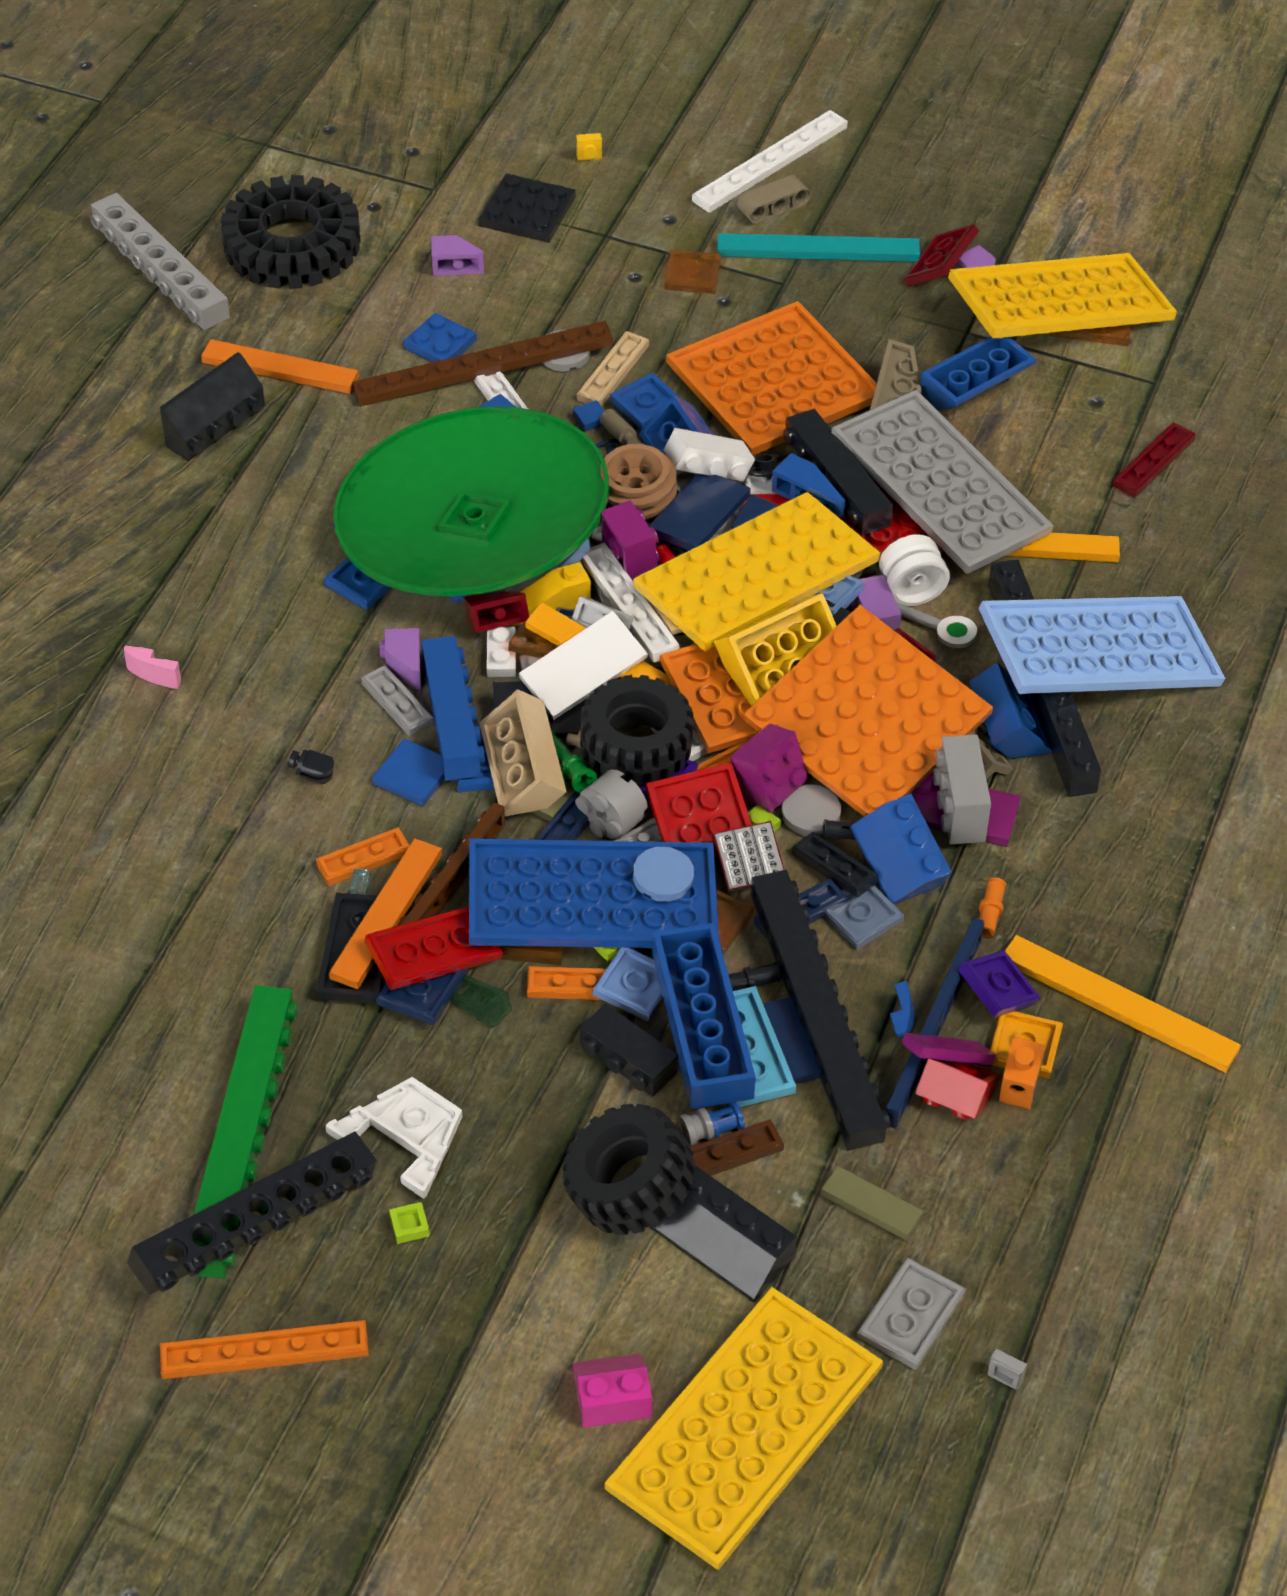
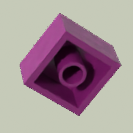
M631 500L603 510L601 512L602 543L607 545L632 581L635 577L657 567V563L660 561L656 550V543L659 542L658 535L653 527L647 525L642 510L636 509Z
M770 723L730 756L745 804L753 807L759 805L767 812H772L809 779L802 762L803 757L796 732Z

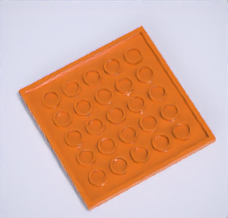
M798 301L666 354V363L735 439L743 440L752 455L785 442L783 430L786 426V417L815 409L828 424L871 406L876 382Z
M859 605L743 714V720L757 732H760L769 723L796 732L803 757L802 762L806 771L865 817L883 804L909 795L933 772L934 768H937L935 751L941 747L942 736L970 735L992 714L993 706L866 608Z

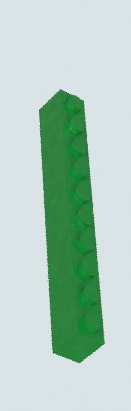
M261 985L254 986L194 1214L243 1190L250 1185V1181L255 1182L257 1178L258 1162H255L257 1153L262 1154L264 1150L265 1135L263 1130L264 1126L269 1127L272 1117V1108L269 1107L271 1099L276 1100L279 1083L276 1079L278 1073H283L284 1047H289L291 1043L292 1029L289 1028L291 1021H296L298 1015V1002L293 1000L292 989ZM222 1226L227 1231H234L229 1226ZM194 1241L199 1246H206L201 1241ZM237 1249L229 1258L223 1261L216 1259L209 1263L196 1276L226 1279L228 1268L233 1267L235 1264Z

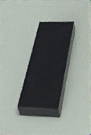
M811 832L792 847L793 856L826 878H831L835 884L856 898L879 882L877 873L814 832Z

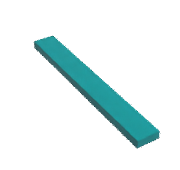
M718 233L717 256L916 262L920 257L919 238Z

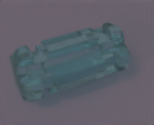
M356 868L353 870L354 874L351 877L348 888L350 891L347 893L365 895L368 886L367 881L370 878L368 875L369 871L365 868Z

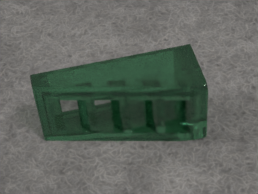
M467 975L463 977L462 983L456 992L454 991L450 1000L457 1007L493 1028L512 1010L508 992ZM465 986H467L468 989L464 993L460 994L459 992Z

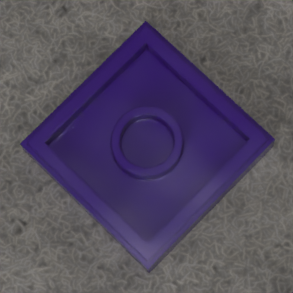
M1004 950L963 962L958 968L959 972L994 1018L1035 1005L1040 999L1038 993Z

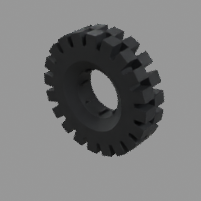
M291 175L290 184H285L283 176L270 178L271 187H268L262 180L251 184L252 193L243 188L235 194L236 201L230 200L225 206V213H222L221 230L226 259L230 266L234 265V269L239 275L244 277L248 274L249 281L259 285L266 278L268 287L279 289L284 280L289 281V289L302 288L301 279L303 278L307 279L310 286L323 283L322 274L330 280L340 275V267L347 269L353 263V256L357 257L360 250V225L356 203L353 204L352 197L347 192L341 193L339 186L329 183L324 187V179L311 177L307 185H304V175ZM286 219H301L314 225L312 230L296 237H280L267 231L274 223Z

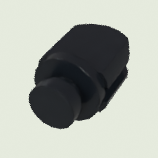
M304 749L301 756L299 752L293 750L288 761V767L293 769L297 767L296 774L302 778L326 784L332 779L334 760L331 756L310 749L309 751Z

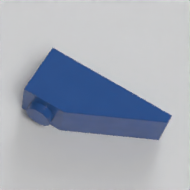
M791 453L773 470L772 492L789 500L809 492L838 518L844 521V498L814 463Z

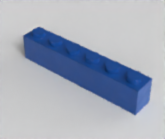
M456 636L421 640L423 665L445 781L481 776L480 764L485 763L483 746H477V743H481L479 725L473 726V723H477L475 705L469 706V703H473L471 686H465L466 683H469L467 666H461V664H465L463 647L457 646Z

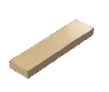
M625 331L579 390L577 401L587 404L597 400L602 407L610 397V394L615 391L648 348L649 339Z

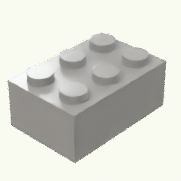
M978 735L942 736L941 747L935 751L936 766L938 768L933 769L934 786H939L940 789L937 792L938 809H943L944 814L941 816L942 831L948 833L949 844L986 842L991 801Z

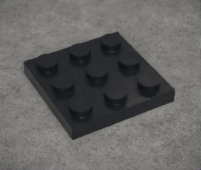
M506 173L479 217V226L550 243L575 199V189Z

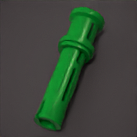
M551 729L562 776L571 781V785L576 792L581 793L597 780V775L592 769L586 767L582 757L573 755Z

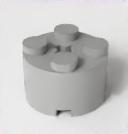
M608 770L583 790L575 800L578 809L587 815L591 832L598 838L605 836L610 839H620L647 815L644 814V811L648 808L647 801L642 791L633 780L627 783L622 779L621 776L624 773L618 770Z

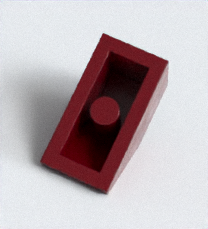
M491 591L463 597L467 621L475 633L526 622L529 618L527 599L524 592Z

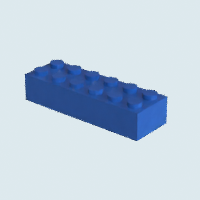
M715 923L653 932L652 955L690 1108L695 1109L754 1099L756 1076Z

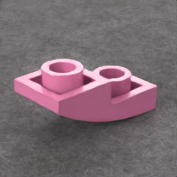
M133 646L124 647L126 665L129 671L151 683L179 689L181 676L178 661L156 659L153 649Z

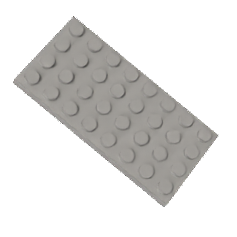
M917 390L832 427L831 433L841 440L862 468L966 574L1052 532L1054 525Z

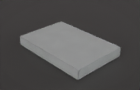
M907 1257L859 1329L857 1339L917 1371L965 1296L966 1288Z

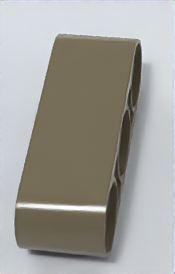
M790 175L745 192L738 199L737 207L753 224H758L804 206L810 200L811 191L795 175Z

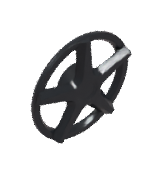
M773 450L762 451L754 456L755 461L747 475L766 477L767 480H770L773 476L772 470L779 465L775 461L780 456L787 458L789 455Z

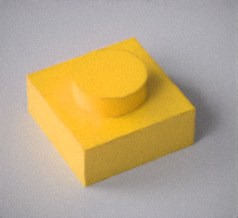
M601 133L576 135V155L578 161L602 159Z

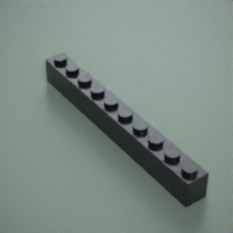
M1019 559L991 563L988 588L993 601L1034 600ZM1071 692L1030 693L1050 743L1051 753L1068 797L1097 793L1101 767Z
M787 869L751 877V899L775 962L779 965L788 996L791 998L799 1021L806 1032L807 1039L815 1054L818 1068L821 1069L820 1080L847 1151L885 1142L886 1129L890 1128L887 1111L885 1109L881 1110L879 1106L878 1088L874 1082L870 1083L868 1078L869 1067L867 1060L864 1056L860 1057L857 1050L859 1043L856 1032L854 1030L850 1031L848 1027L846 1007L844 1004L840 1005L837 999V984L834 979H830L828 976L826 956L819 953L817 933L815 929H810L808 925V911L805 904L801 905L799 902V889L796 881H791Z

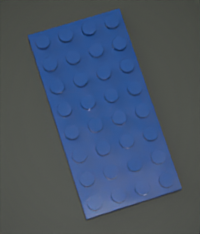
M469 839V945L652 948L653 932L715 923L719 937L713 843ZM654 847H671L681 851L689 857L694 866V881L691 888L687 890L682 898L670 902L650 899L651 896L646 893L643 895L637 890L633 882V865L637 857L645 850Z

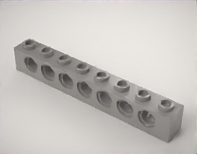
M117 192L91 204V222L97 230L100 229L105 234L107 240L110 243L113 242L119 248L122 255L130 258L137 269H141L149 281L154 282L165 296L168 295L174 301L176 307L182 309L193 323H197L203 330H206L230 318L228 298Z

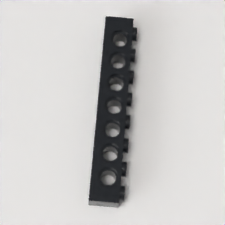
M354 1131L133 1246L127 1264L148 1295L158 1290L162 1292L167 1291L175 1286L179 1279L184 1276L199 1274L214 1260L223 1261L229 1258L237 1248L245 1244L251 1246L257 1243L265 1233L273 1229L275 1231L282 1230L293 1218L299 1215L303 1217L310 1215L323 1202L327 1200L334 1202L342 1197L346 1190L354 1186L357 1188L364 1186L372 1179V1173L378 1161L357 1132ZM334 1168L341 1170L343 1173L336 1172ZM306 1183H312V1184H314L316 1187H311V1186L307 1185ZM278 1197L287 1198L290 1202L282 1201ZM251 1211L258 1212L262 1216H255L251 1213ZM222 1226H229L234 1231H227ZM194 1241H201L206 1246H199ZM165 1256H173L178 1261H170Z

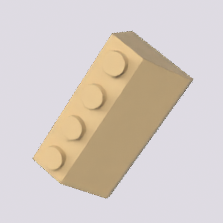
M517 689L479 722L498 804L504 806L505 816L547 809L567 792L544 701Z

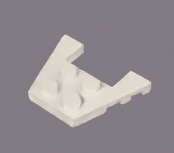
M411 1077L378 1095L376 1101L365 1107L359 1105L349 1111L350 1115L339 1121L334 1119L325 1125L326 1133L336 1140L354 1131L360 1137L369 1126H373L418 1156L400 1178L401 1184L424 1199L431 1188L460 1124L462 1109Z

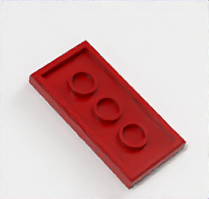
M469 906L366 934L364 940L390 990L501 959L503 955L500 946L469 945Z

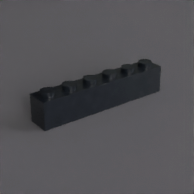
M811 409L786 417V426L783 430L785 442L791 445L797 456L814 463L844 498V514L848 517L849 523L855 526L861 535L890 527L893 511L892 503L841 440L831 433L832 429L815 409Z

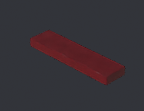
M1173 422L1114 478L1112 486L1136 498L1194 442L1196 434Z

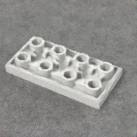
M612 611L521 671L519 678L534 697L544 701L546 712L555 720L585 700L591 693L594 694V690L601 684L606 686L607 681L618 678L646 659L648 653Z

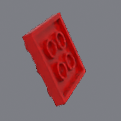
M732 762L646 783L645 785L662 842L713 843V833L752 825ZM713 844V848H714V860H715V859H718V858H717L716 851H715V847H714V844Z

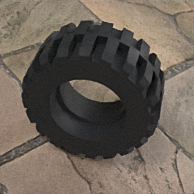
M625 675L620 680H617V678L607 681L606 686L601 684L594 690V694L591 693L587 697L585 706L582 707L580 747L582 748L583 757L589 762V766L596 773L601 772V776L608 770H618L624 773L621 776L622 779L627 783L633 780L638 787H642L644 783L674 776V771L679 772L685 766V762L689 760L691 755L694 727L692 707L689 705L687 698L682 693L679 694V690L671 684L669 686L665 685V681L662 679H649L647 675H640V677ZM629 724H641L649 726L658 732L645 737H632L624 735L616 729Z
M633 1104L621 1105L620 1109L612 1107L605 1110V1114L599 1118L598 1116L593 1117L589 1120L590 1124L585 1129L581 1128L577 1132V1139L575 1142L570 1143L567 1149L569 1156L564 1157L562 1168L564 1171L562 1179L566 1192L593 1226H597L601 1231L606 1233L614 1232L616 1235H628L629 1231H632L633 1234L645 1232L646 1227L651 1226V1228H654L661 1224L660 1220L665 1216L670 1217L674 1214L677 1204H682L687 1197L686 1189H691L694 1179L692 1173L695 1171V1160L693 1159L691 1146L663 1111L645 1104H637L636 1107ZM646 1155L642 1165L632 1175L619 1182L611 1183L616 1172L625 1163L636 1157Z

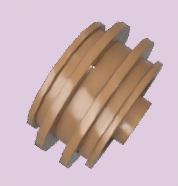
M627 444L615 448L604 457L610 487L606 509L631 500L636 509L642 510L647 521L659 516L677 496L676 468L671 459L655 447L644 444ZM601 464V478L604 480V472Z

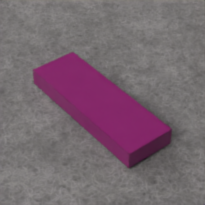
M905 1033L902 1044L919 1058L990 1066L993 1065L996 1057L993 1052L978 1041Z

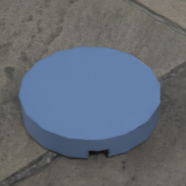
M671 847L647 849L637 857L633 865V882L637 890L643 895L644 893L650 895V899L656 901L670 902L682 898L687 890L691 888L694 881V866L689 857Z

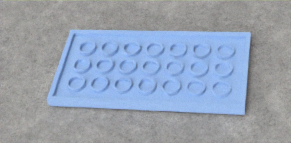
M1182 596L982 601L979 607L983 620L1019 694L1222 686L1226 679Z

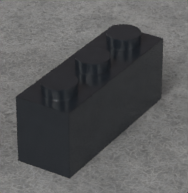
M604 1004L580 1027V1045L588 1055L596 1056L602 1060L612 1072L620 1073L627 1078L639 1091H645L653 1097L677 1074L678 1054L607 1004Z

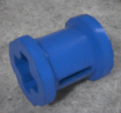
M736 1102L729 1103V1107L715 1112L707 1111L714 1127L715 1137L713 1139L720 1137L721 1133L729 1130L745 1128L743 1114Z

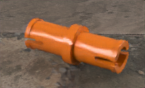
M1000 878L988 879L984 899L979 904V919L984 921L982 938L994 937L998 917L1003 913L1004 906L1002 900L1007 884Z

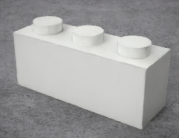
M674 428L663 450L666 456L671 459L676 470L704 475H719L738 481H744L755 461L743 440Z

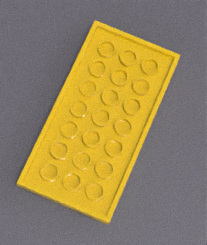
M1130 253L950 269L948 279L992 338L1001 339L1011 336L1174 320L1177 313L1176 309Z
M806 492L633 579V587L703 651H707L715 646L714 641L804 598L813 596L820 590L822 591L832 586L833 583H838L845 579L846 576H851L878 562L880 552L809 492Z
M771 1287L605 1482V1490L719 1570L882 1369L883 1360Z

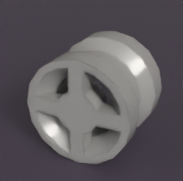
M705 1108L697 1109L693 1115L683 1114L678 1117L680 1132L690 1146L696 1145L698 1140L705 1139L708 1141L715 1137L711 1118Z

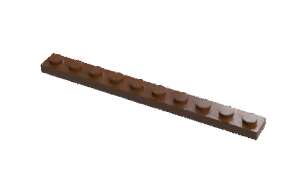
M606 321L353 381V387L361 407L472 380L480 375L489 376L496 374V372H505L612 346L613 336Z

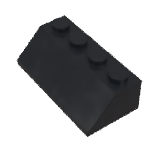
M237 352L160 406L165 445L185 460L190 461L202 453L210 445L220 440L224 435L241 425L242 422L265 406L263 386L241 353Z
M695 1165V1171L692 1173L694 1179L691 1189H686L685 1191L687 1197L682 1204L678 1203L674 1214L670 1217L665 1216L660 1220L661 1224L651 1229L748 1299L755 1302L795 1258L797 1236Z

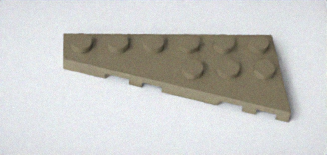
M891 339L888 340L869 411L914 390H917L920 394L922 393L921 385H918V367L914 346Z

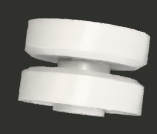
M909 535L896 540L884 550L878 562L879 570L885 576L895 601L905 606H918L930 602L944 591L950 580L949 570L941 558L936 543L930 537L924 535Z

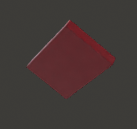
M971 224L935 235L905 276L904 281L908 287L947 276L950 273V269H953L978 234L979 230L976 225Z

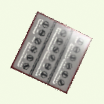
M771 821L712 834L727 893L751 888V877L785 870Z

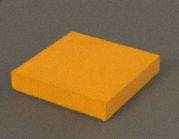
M1016 1011L999 1016L990 1049L996 1055L993 1066L1006 1067L1012 1039L1017 1037L1045 1045L1039 1077L1050 1079L1063 1023Z

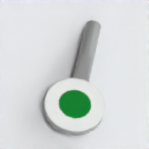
M897 603L902 617L937 630L938 639L948 647L964 648L976 640L977 627L973 621L966 617L950 616L940 620Z

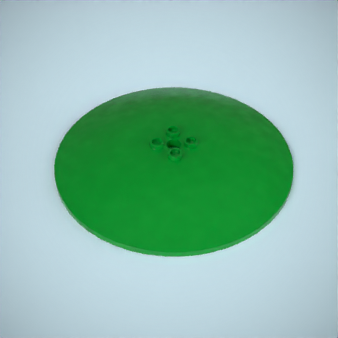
M493 406L456 410L426 418L395 432L370 449L354 465L341 484L336 497L333 518L335 532L347 558L365 575L381 584L401 591L427 596L482 594L507 588L534 578L553 568L574 553L590 537L602 518L601 512L606 509L609 498V475L605 460L595 443L580 429L558 417L531 409ZM601 464L604 472V480L601 478Z

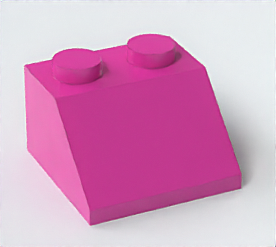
M641 1354L573 1363L583 1428L652 1418L651 1389L647 1368Z

